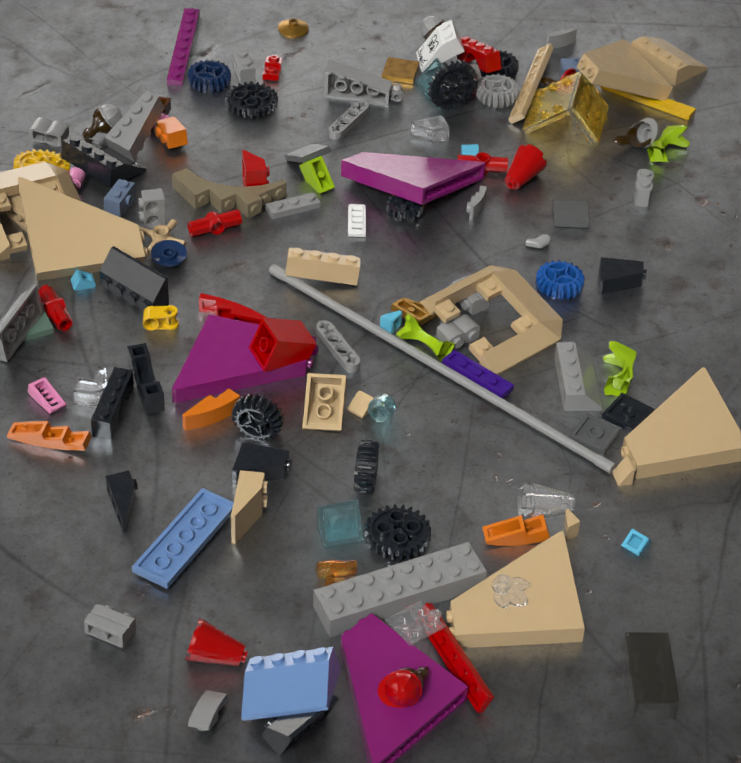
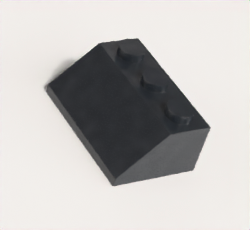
M332 696L328 710L280 716L278 719L273 717L265 724L266 730L262 737L281 756L329 715L339 701L338 697Z

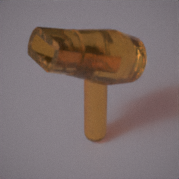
M356 560L319 561L315 568L318 579H326L324 586L334 584L337 577L356 575L357 562Z

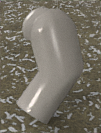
M543 234L537 239L527 238L526 246L542 249L551 242V237L548 234Z

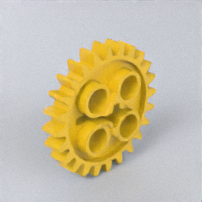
M33 149L32 152L26 150V153L21 152L20 155L17 154L16 158H14L13 169L47 162L63 168L69 173L70 163L61 158V153L55 154V151L49 152L48 149L46 151H42V149L36 151Z

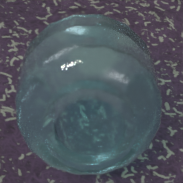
M383 393L378 394L368 405L369 416L377 422L388 420L396 410L394 399Z

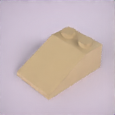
M307 374L302 429L342 431L348 386L346 375Z
M240 470L231 513V544H236L262 516L263 507L267 508L268 495L265 494L268 491V481H265V473Z

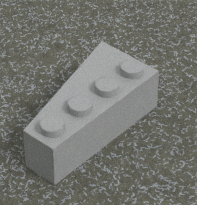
M328 60L325 69L324 97L355 102L365 100L370 104L389 105L392 81Z
M146 90L104 137L108 146L136 162L138 152L142 151L144 141L147 137L149 138L150 130L153 125H156L164 110L160 97Z

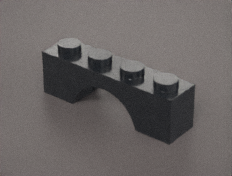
M146 343L127 346L128 364L130 370H133V379L145 413L151 414L165 411L164 392L160 381L156 382L151 357Z
M114 367L91 418L92 437L112 439L117 427L121 403L123 399L129 400L134 388L133 370Z

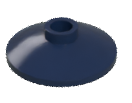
M163 240L152 247L151 257L154 262L161 266L173 267L185 261L187 250L178 241Z

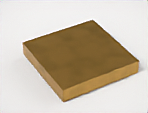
M388 57L382 72V78L389 81L413 84L419 67V61Z

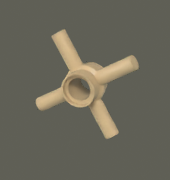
M171 219L166 226L157 225L153 230L139 226V230L143 231L145 236L152 237L153 242L147 247L148 255H151L152 247L163 240L178 241L186 246V241L171 237L170 232L177 224L175 219Z

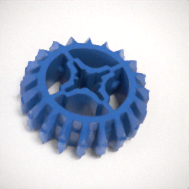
M551 260L550 263L545 262L544 265H541L536 273V286L542 295L547 294V298L553 297L554 300L558 298L561 301L563 299L569 300L570 297L575 298L576 295H580L584 288V274L577 265L573 266V262H560V260L554 262Z

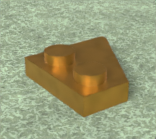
M401 298L391 305L393 312L402 311L403 318H406L407 314H411L420 326L438 316L437 314L431 315L421 302L407 298Z

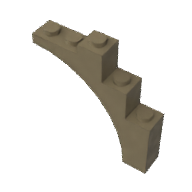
M188 168L172 174L173 188L195 209L211 203L220 213L237 208L247 218L261 213L262 207L267 203L287 196V183L283 179L259 186L242 187L223 185L206 180L194 174Z

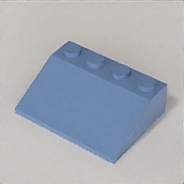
M319 647L313 650H298L292 653H277L270 656L250 658L244 675L242 720L328 710L341 670L334 647Z

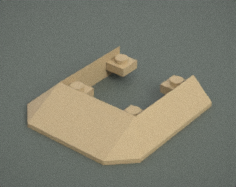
M42 162L0 172V212L11 210L7 196L19 194L18 177H23L81 201L68 171L50 163ZM0 222V261L10 259V254L28 250L23 233L6 235Z
M490 265L421 300V304L431 315L437 314L444 323H447L460 315L461 311L454 305L455 303L476 292H479L486 301L501 294L522 316L511 324L517 335L495 347L485 337L469 345V350L480 361V365L497 375L561 340L563 319L513 269Z

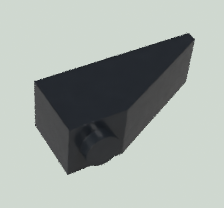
M129 470L105 476L106 490L123 533L127 532L135 502V490L138 489L136 478H132Z

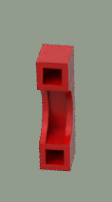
M470 36L461 37L465 51L457 55L458 60H464L465 62L476 60L479 69L486 73L501 70L499 50L476 39H472Z

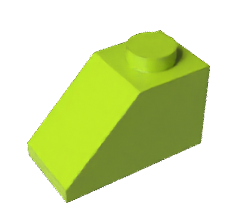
M322 156L299 165L306 182L319 194L335 188Z

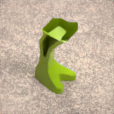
M685 125L666 127L661 137L652 142L651 146L647 149L650 162H668L665 147L668 144L688 147L690 142L681 135L688 127Z
M411 314L406 315L405 326L396 333V336L401 339H415L425 343L432 349L440 361L451 353L455 343L443 342L431 336L421 328Z
M610 341L609 348L613 354L603 356V361L620 366L623 370L615 376L608 377L604 393L605 395L619 396L621 393L626 394L632 382V368L637 351L617 341Z

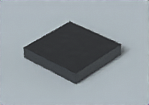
M621 393L602 413L601 418L630 433L655 409Z

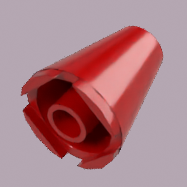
M531 144L526 146L520 145L505 177L506 186L517 190L542 172L547 166V159L544 160L542 157L544 155L543 152Z
M199 618L197 624L201 626L197 625L187 651L191 655L187 654L185 660L239 666L240 662L245 663L248 651L244 650L246 645L206 620Z

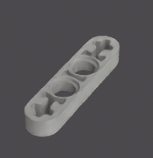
M365 100L355 102L329 126V137L334 140L344 137L369 113L370 103Z
M323 320L318 322L316 325L317 336L343 369L351 373L360 369V358L339 331L329 321ZM330 339H336V340H338V341H337V342H330L329 340H330ZM345 350L347 351V353L343 354L339 353L338 351Z

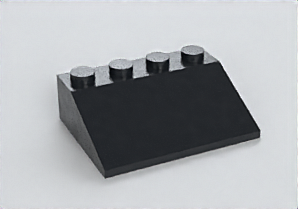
M71 136L63 140L61 158L109 187L113 186L118 179L127 180L146 172V168L99 141L79 136Z

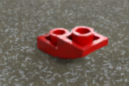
M277 55L267 56L262 80L279 81L283 58Z

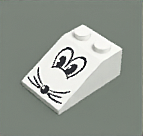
M452 20L438 26L416 52L422 73L465 51L460 33Z

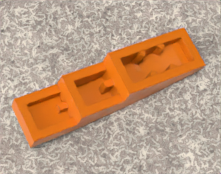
M49 421L13 422L7 434L8 439L29 445L80 451L86 450L92 438L89 431L71 432L69 426L51 427Z

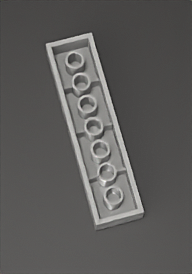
M469 542L315 589L313 592V607L329 637L344 633L346 630H350L361 618H365L370 613L383 621L421 609L426 603L436 604L458 597L486 579L487 571Z

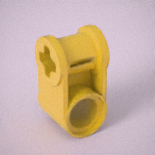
M173 305L146 307L143 313V327L150 331L176 329L179 326V320L176 317L178 314L177 308Z

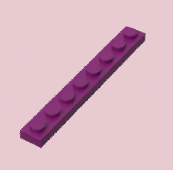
M184 8L167 75V85L183 86L200 16V9Z

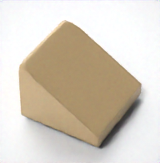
M359 390L347 407V411L363 419L374 409V398Z
M627 456L614 469L613 476L618 486L631 485L633 483L635 469L630 458Z
M566 509L563 524L565 539L569 540L578 536L580 520L569 509Z

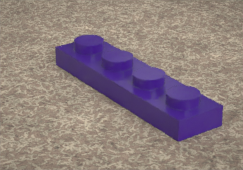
M453 350L442 359L444 365L503 399L514 390V384L456 350Z

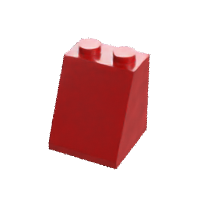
M262 318L248 348L263 371L268 372L309 359L315 349L316 342L301 320Z

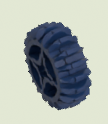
M200 60V63L195 62L188 69L190 87L194 88V91L199 90V93H219V91H224L225 88H228L231 81L230 69L225 63H220L219 60Z

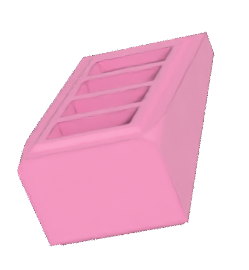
M45 377L28 385L27 392L49 414L67 406L66 402ZM56 402L58 403L57 405H55V406H53V407L50 406V405H52V404H54V403H56Z

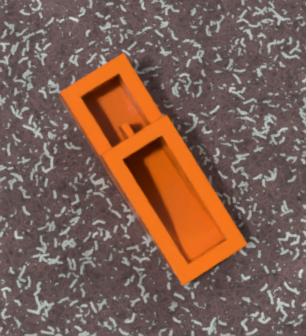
M227 389L216 398L208 395L182 414L183 429L191 430L205 427L231 416L232 409L236 401L240 399V395L231 389Z
M543 514L525 520L520 515L482 527L487 545H527L543 542L550 538Z

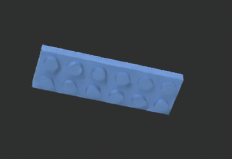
M202 488L132 566V572L168 589L229 519L234 502Z

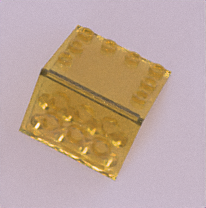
M579 71L571 76H565L556 83L552 82L548 87L536 90L522 130L525 134H528L565 116L571 115L578 129H581L584 133L586 140L590 141L592 146L599 144L609 106L595 86Z

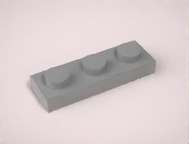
M314 192L266 204V211L271 219L320 208V201Z

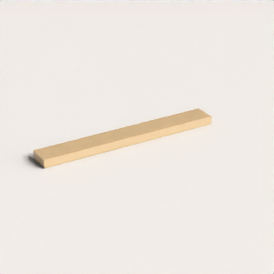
M551 43L539 48L518 99L508 120L511 124L524 119L553 51L554 47Z

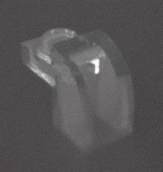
M98 367L94 380L78 378L73 390L74 405L85 407L98 405L109 380V376H106V368Z

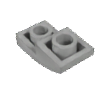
M572 26L563 32L557 29L549 33L546 37V45L551 43L554 47L553 49L576 42L577 28Z
M480 186L479 193L476 192L475 196L471 197V203L467 202L466 213H470L469 220L475 219L482 211L486 200L487 186Z
M206 690L191 714L188 727L209 731L218 721V712L226 704L227 694Z

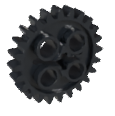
M451 60L450 65L445 63L444 68L439 67V72L434 71L436 76L430 77L433 81L428 82L430 86L427 88L429 91L428 96L441 109L445 107L448 110L450 106L454 109L455 105L460 107L461 102L466 103V98L471 99L470 93H475L473 88H477L475 84L478 82L476 70L464 60L462 62L457 60L456 63Z
M251 81L250 84L244 82V85L238 83V87L233 85L232 89L229 88L228 92H226L225 103L228 111H232V114L238 113V117L244 115V118L250 116L252 119L253 116L259 118V115L265 117V113L271 114V111H275L278 104V96L275 89H271V86L265 87V83L259 85V82L253 84Z
M394 504L393 508L390 509L386 505L385 510L378 508V513L372 512V517L367 518L364 531L366 544H370V549L376 548V554L383 552V558L391 555V560H393L395 556H398L401 561L403 556L410 559L411 554L417 557L418 551L424 552V547H428L429 541H431L430 521L425 520V515L419 516L420 510L412 512V507L405 509V505H402L401 508H397V505Z

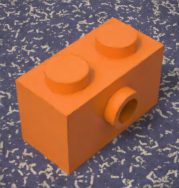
M175 116L157 121L154 128L156 137H159L161 142L169 149L188 144L186 128Z

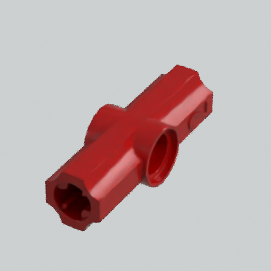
M485 152L477 153L476 156L457 155V160L485 162L484 175L489 172L507 173L508 158L490 157Z
M239 209L221 214L210 212L205 218L188 222L187 227L191 237L209 232L217 235L222 233L225 228L242 224V217Z
M48 284L41 286L38 292L48 318L53 320L58 330L63 332L69 330L73 325V320L67 312L63 298H59L53 287L48 286Z

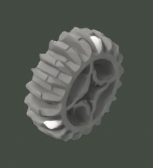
M486 75V77H481V80L477 83V88L475 89L476 98L483 105H489V108L509 107L518 99V83L505 75Z

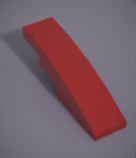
M200 293L199 312L258 325L262 318H268L239 303Z

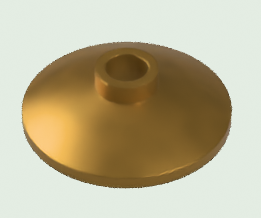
M286 19L279 23L278 31L286 37L296 38L306 35L309 31V25L300 19Z

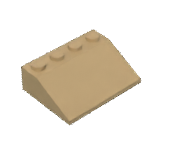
M642 36L631 43L645 60L673 86L708 69L707 66L662 38Z

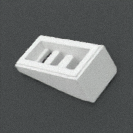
M364 204L348 205V237H366V206Z

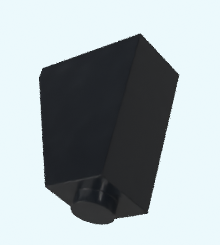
M601 257L598 294L641 287L642 280H646L647 269H644V261Z
M242 442L232 469V484H238L240 470L265 473V481L284 479L286 472L290 471L292 466V459H289V451Z

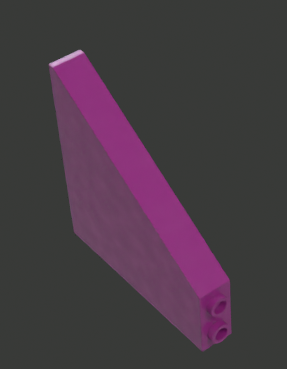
M372 152L356 154L343 159L341 163L342 177L421 205L484 179L485 162Z
M209 314L172 387V403L222 394L227 389L235 391L305 376L308 369L313 366V357L317 356L319 345L315 346L314 351L307 360L264 372L248 348L259 325ZM312 336V338L316 342L317 337Z
M372 613L365 618H361L353 628L346 630L342 634L340 651L368 763L396 762L467 701V685ZM409 667L416 671L419 667L429 668V676L424 681L422 694L414 705L405 708H394L381 702L377 689L380 681L386 675L401 668Z

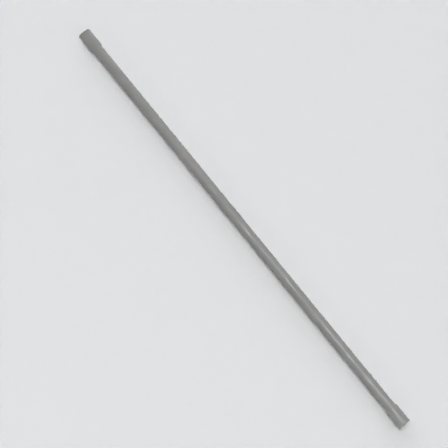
M275 264L270 267L269 274L292 285L591 461L600 469L612 474L616 468V464L604 456L596 454L298 278L285 276V270Z

